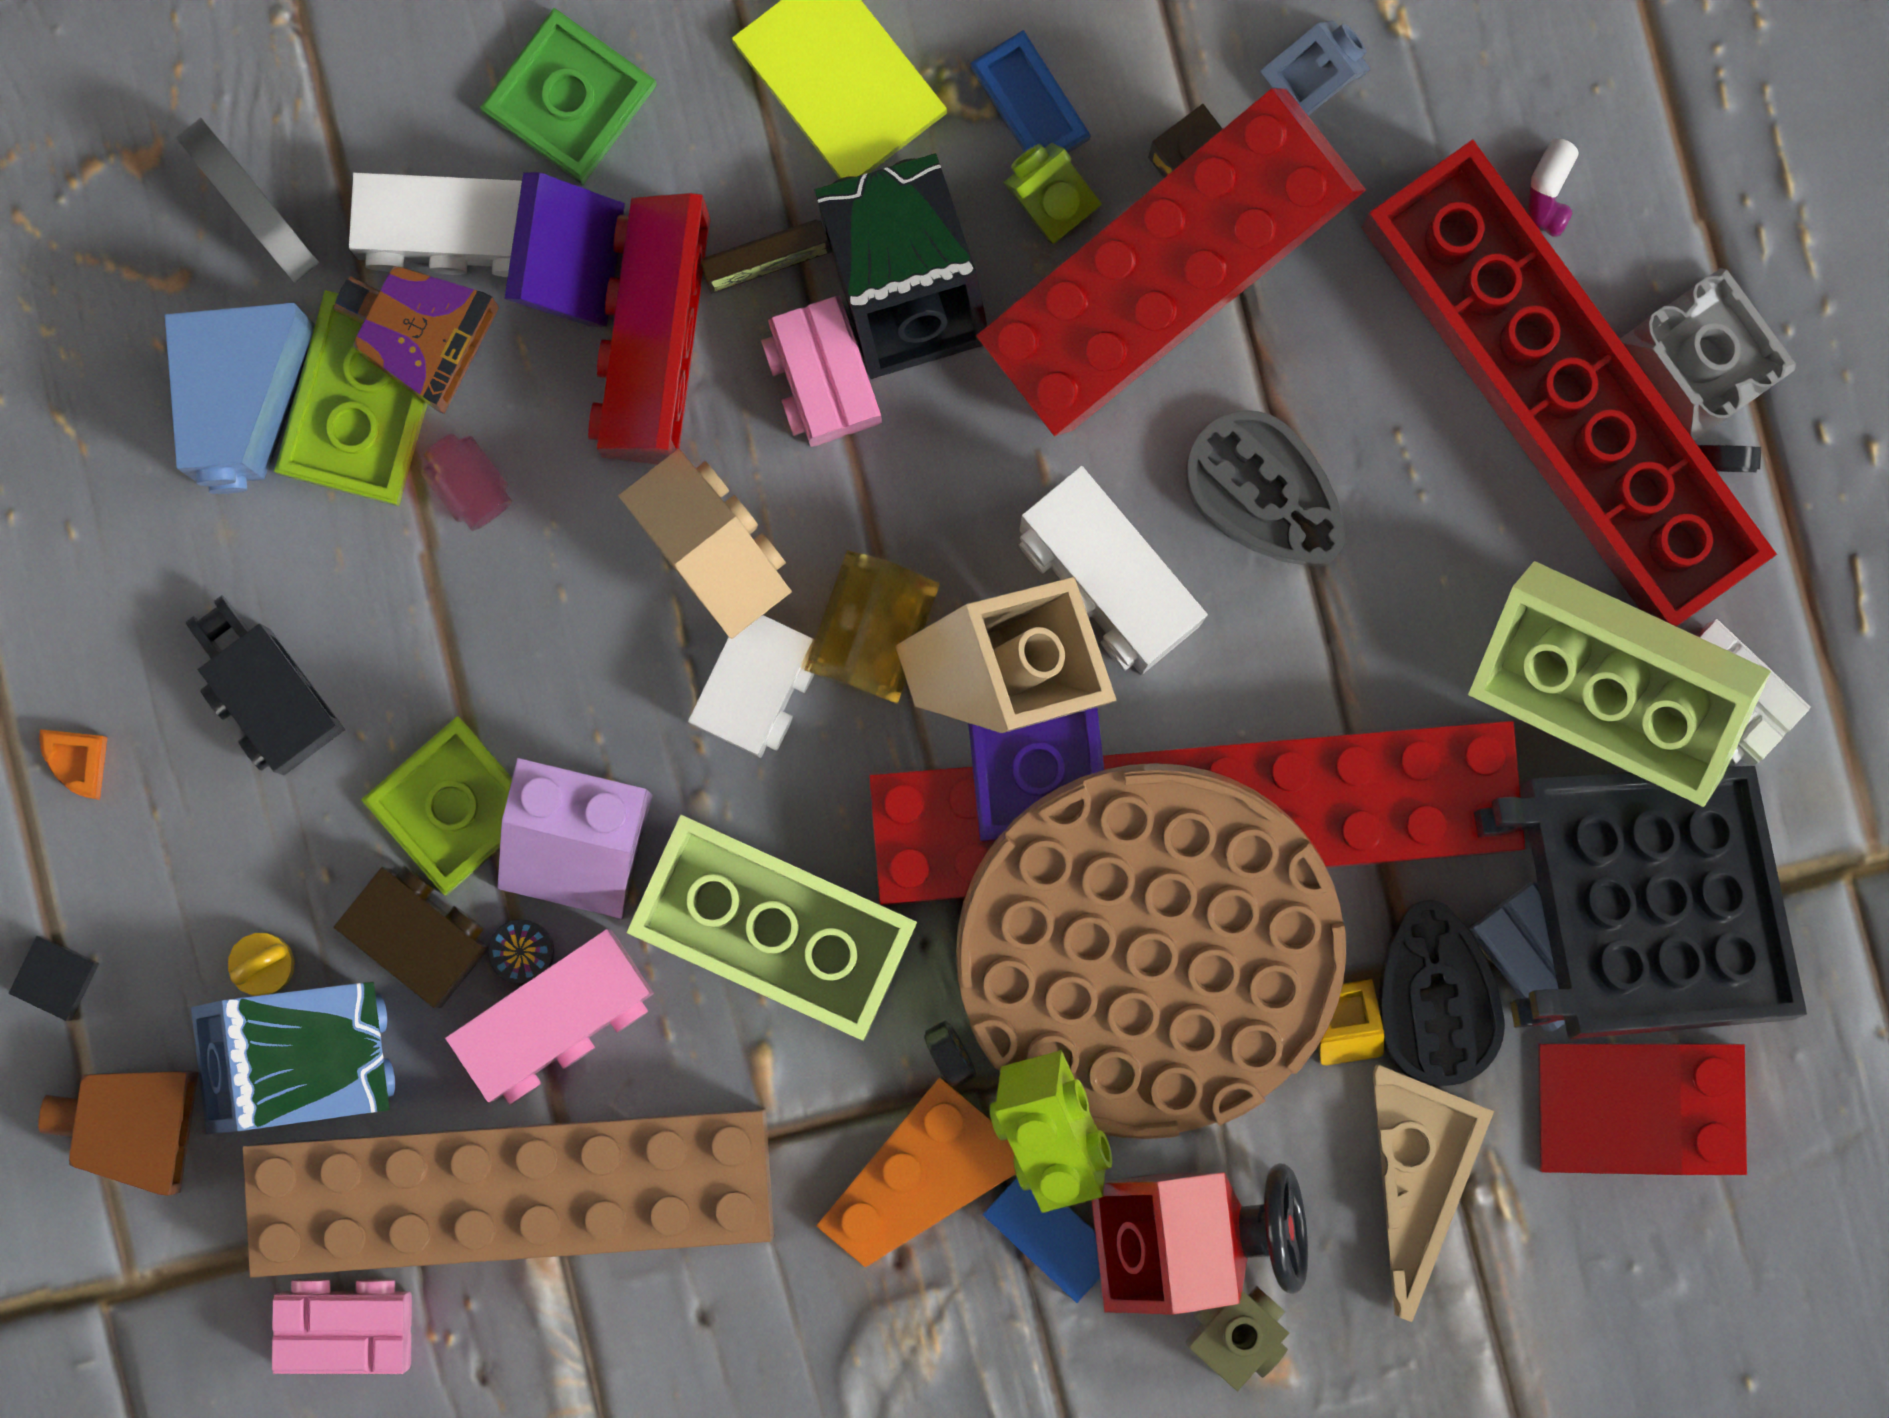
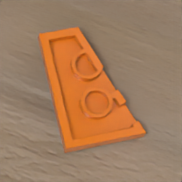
M939 1077L818 1222L816 1227L861 1265L867 1267L1015 1175L1014 1152L1008 1139L1001 1141L997 1137L991 1119Z

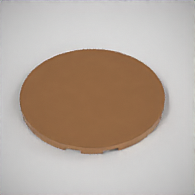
M1158 763L1127 765L1083 776L1055 789L1033 803L999 835L983 857L971 880L963 902L956 945L957 974L962 1001L970 1027L981 1049L995 1069L1001 1070V1066L1062 1050L1074 1079H1078L1085 1089L1089 1111L1098 1131L1102 1130L1105 1135L1121 1138H1172L1179 1136V1132L1195 1130L1214 1123H1218V1126L1246 1114L1266 1101L1265 1097L1280 1086L1292 1073L1297 1074L1304 1066L1327 1031L1338 1005L1346 963V932L1335 886L1321 856L1307 835L1275 803L1238 781L1208 770L1184 765Z

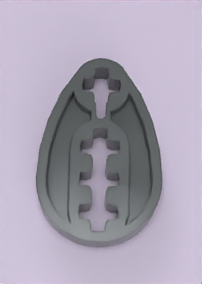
M199 118L176 137L207 178L294 283L319 264L310 250L202 118Z
M1243 410L1231 412L1215 419L1198 435L1187 459L1185 477L1190 498L1205 519L1225 535L1247 548L1281 562L1321 567L1332 562L1340 554L1345 545L1346 532L1337 497L1326 473L1310 449L1288 425L1270 414ZM1214 436L1222 442L1229 436L1233 437L1238 442L1233 452L1235 456L1243 463L1250 461L1252 458L1258 460L1261 464L1257 472L1258 478L1267 485L1275 479L1280 481L1284 485L1280 497L1286 504L1280 509L1272 503L1264 509L1259 507L1255 500L1260 492L1253 483L1246 482L1241 487L1237 486L1232 481L1236 469L1229 461L1223 460L1218 465H1215L1209 460L1213 447L1208 440ZM1291 514L1296 515L1300 520L1313 528L1319 526L1321 522L1326 524L1331 530L1326 537L1328 544L1332 546L1331 549L1325 552L1322 548L1316 547L1311 552L1306 551L1301 545L1306 535L1300 528L1301 526L1292 519Z

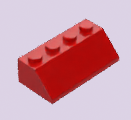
M684 193L631 198L629 216L618 215L614 236V252L623 254L620 278H609L605 303V314L615 316L612 340L601 339L597 359V377L606 378L603 403H592L588 426V439L598 441L597 450L602 458L658 465L678 448L680 449L704 274L700 261H703L702 258L706 257L711 222L702 194Z

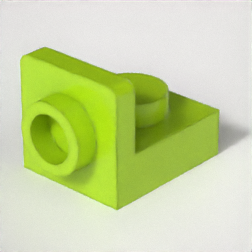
M1050 143L1044 148L1042 144H1037L1025 151L1013 162L1011 168L1015 173L1005 180L1003 184L1047 241L1054 244L1100 207L1102 203L1070 163L1072 158L1063 147Z

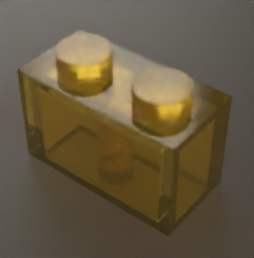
M846 550L804 671L852 691L898 704L906 677L895 645L925 628L940 583L891 561Z

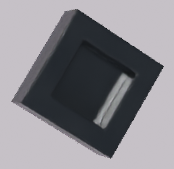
M36 936L8 994L64 1021H71L99 963L44 936Z

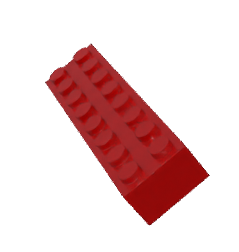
M1473 139L1368 213L1361 226L1362 230L1640 610L1677 627L1777 555Z

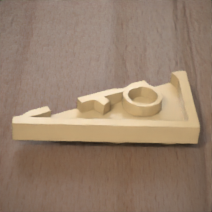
M1376 1065L1373 1071V1084L1394 1315L1412 1322L1494 1111L1383 1066Z

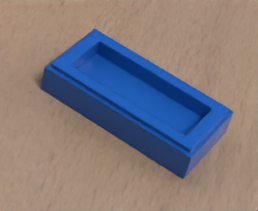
M1024 30L970 63V69L1023 152L1037 144H1042L1046 148L1050 143H1054L1063 147L1069 153L1090 140L1091 134Z
M1016 1177L982 1213L988 1221L1076 1303L1100 1279L1095 1231L1069 1206L1042 1213L1032 1190L1024 1191Z

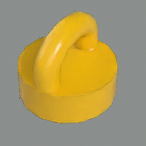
M253 933L243 937L233 946L228 957V972L231 982L240 991L251 996L280 992L289 984L294 973L295 959L291 948L282 938L270 933Z

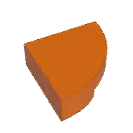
M40 729L39 742L41 754L54 776L71 792L86 798L100 800L108 737Z

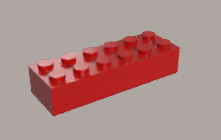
M1271 88L977 334L976 337L1053 436L1071 432L1364 193L1366 189L1287 89Z

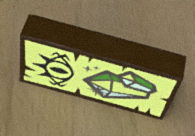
M815 219L702 258L703 261L700 262L712 294L829 254L830 249L822 222Z

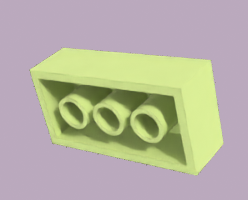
M1534 561L1511 589L1468 695L1704 807L1727 770L1771 670Z
M680 815L626 933L864 1041L918 923Z

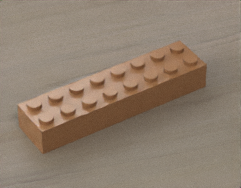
M766 1109L271 1142L243 1146L250 1277L771 1242L774 1238Z

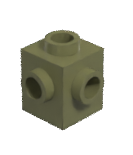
M1258 1286L1249 1295L1242 1290L1240 1304L1197 1311L1194 1317L1201 1324L1186 1339L1185 1343L1189 1349L1238 1392L1255 1372L1260 1377H1265L1286 1354L1288 1348L1281 1342L1288 1336L1289 1332L1277 1322L1285 1311ZM1240 1324H1249L1250 1333L1248 1337L1242 1341H1233L1232 1332L1234 1328Z

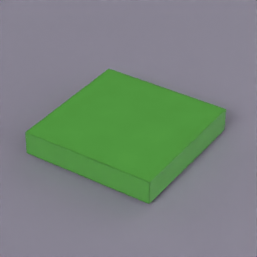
M553 8L480 106V110L484 115L584 185L652 93L657 83L654 78L556 8Z

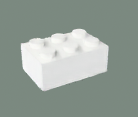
M1080 466L1022 515L1019 531L1023 535L1020 537L1022 541L1019 544L1020 549L1042 574L1051 568L1061 580L1075 577L1088 618L1092 616L1106 633L1103 636L1104 639L1100 642L1101 645L1123 671H1126L1133 665L1143 675L1198 629L1208 614L1083 466Z

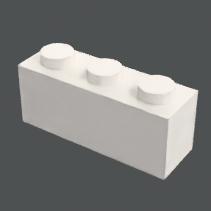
M353 173L349 249L358 260H366V268L376 271L390 272L394 266L404 268V262L429 263V271L447 275L466 274L467 265L492 266V274L508 277L522 181Z

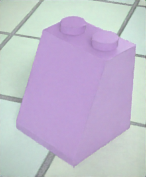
M517 758L501 825L498 889L623 919L653 795L644 788Z

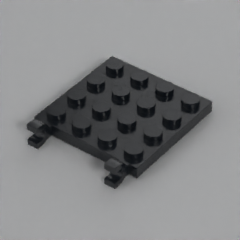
M1755 765L1727 767L1722 780L1704 807L1633 773L1531 778L1519 786L1521 798H1497L1492 801L1493 808H1482L1474 812L1478 837L1500 836L1520 830H1528L1558 989L1534 990L1528 993L1529 998L1515 999L1510 1002L1514 1028L1538 1026L1564 1020L1569 1040L1789 1021L1807 1015Z

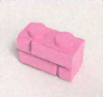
M834 296L768 320L772 336L761 340L772 375L775 376L784 372L786 374L793 396L781 401L793 436L805 432L809 445L812 447L882 423L881 413L840 296Z
M330 1279L291 1280V1291L279 1292L273 1298V1374H404L410 1369L411 1291H395V1280L359 1279L356 1280V1291H330Z

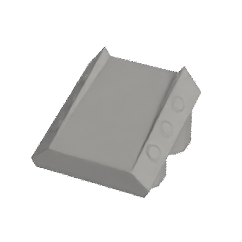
M1723 268L1704 278L1686 293L1653 313L1636 328L1620 338L1621 342L1694 441L1792 373L1796 365L1729 271Z

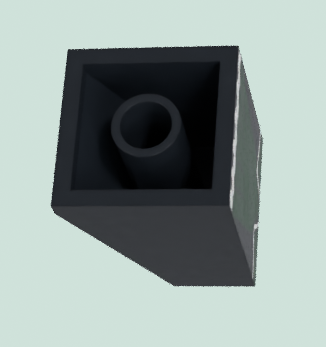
M936 153L917 159H904L893 166L857 177H844L830 185L814 189L824 229L870 379L983 346L976 337L977 334L987 327L977 272Z

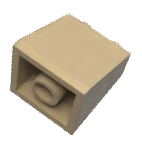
M1075 577L966 604L895 645L915 707L999 733L1009 732L1116 701Z

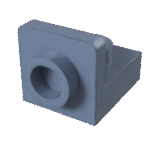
M1331 20L1317 23L1261 69L1260 72L1273 88L1287 89L1309 116L1349 82L1361 78L1370 71V67L1362 58L1367 53V50L1358 35L1348 25L1342 24L1338 26L1335 21Z

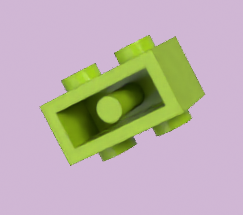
M1062 1050L1001 1066L996 1102L990 1104V1117L997 1137L1001 1141L1008 1139L1014 1152L1015 1173L1024 1191L1032 1190L1042 1213L1103 1197L1105 1170L1112 1167L1111 1149L1106 1135L1102 1130L1098 1131L1089 1111L1085 1089L1078 1079H1074Z

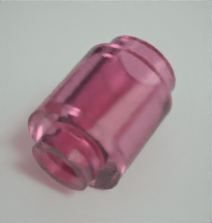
M454 433L449 434L425 452L424 458L428 464L422 469L421 475L456 522L464 521L471 531H475L490 523L511 505L512 499L505 491L508 483L472 436L459 440Z

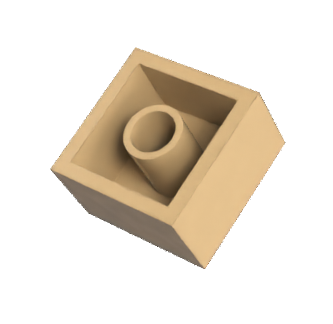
M678 448L619 494L618 497L729 638L733 639L792 592L777 572L786 562L763 533L755 539L751 537L750 534L757 530L758 524L735 495L725 502L721 499L729 490L712 467L704 461L695 468Z

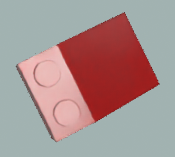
M1538 1044L1540 1172L1747 1175L1745 1044Z

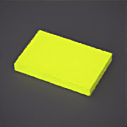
M781 0L732 37V42L839 179L849 176L857 177L872 172L947 114L945 105L862 0Z

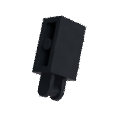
M221 595L214 600L217 607L204 617L197 620L193 616L186 621V625L211 658V660L197 669L208 683L200 692L222 720L232 715L246 734L238 740V743L260 771L269 766L273 772L286 775L345 731V728L272 630L260 623L250 630L232 605ZM230 628H233L239 639L222 651L214 640Z

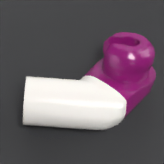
M1560 138L1550 141L1531 177L1528 215L1539 229L1546 231L1552 237L1561 236L1573 214L1572 209L1568 205L1559 203L1555 199L1579 154L1574 144Z

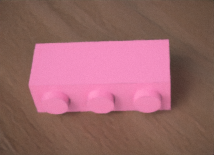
M606 929L445 1039L487 1102L496 1101L504 1096L508 1104L511 1105L542 1084L536 1076L537 1072L555 1060L559 1062L563 1069L568 1067L595 1048L589 1037L609 1024L618 1033L649 1012L643 1001L653 995L654 992L614 932Z

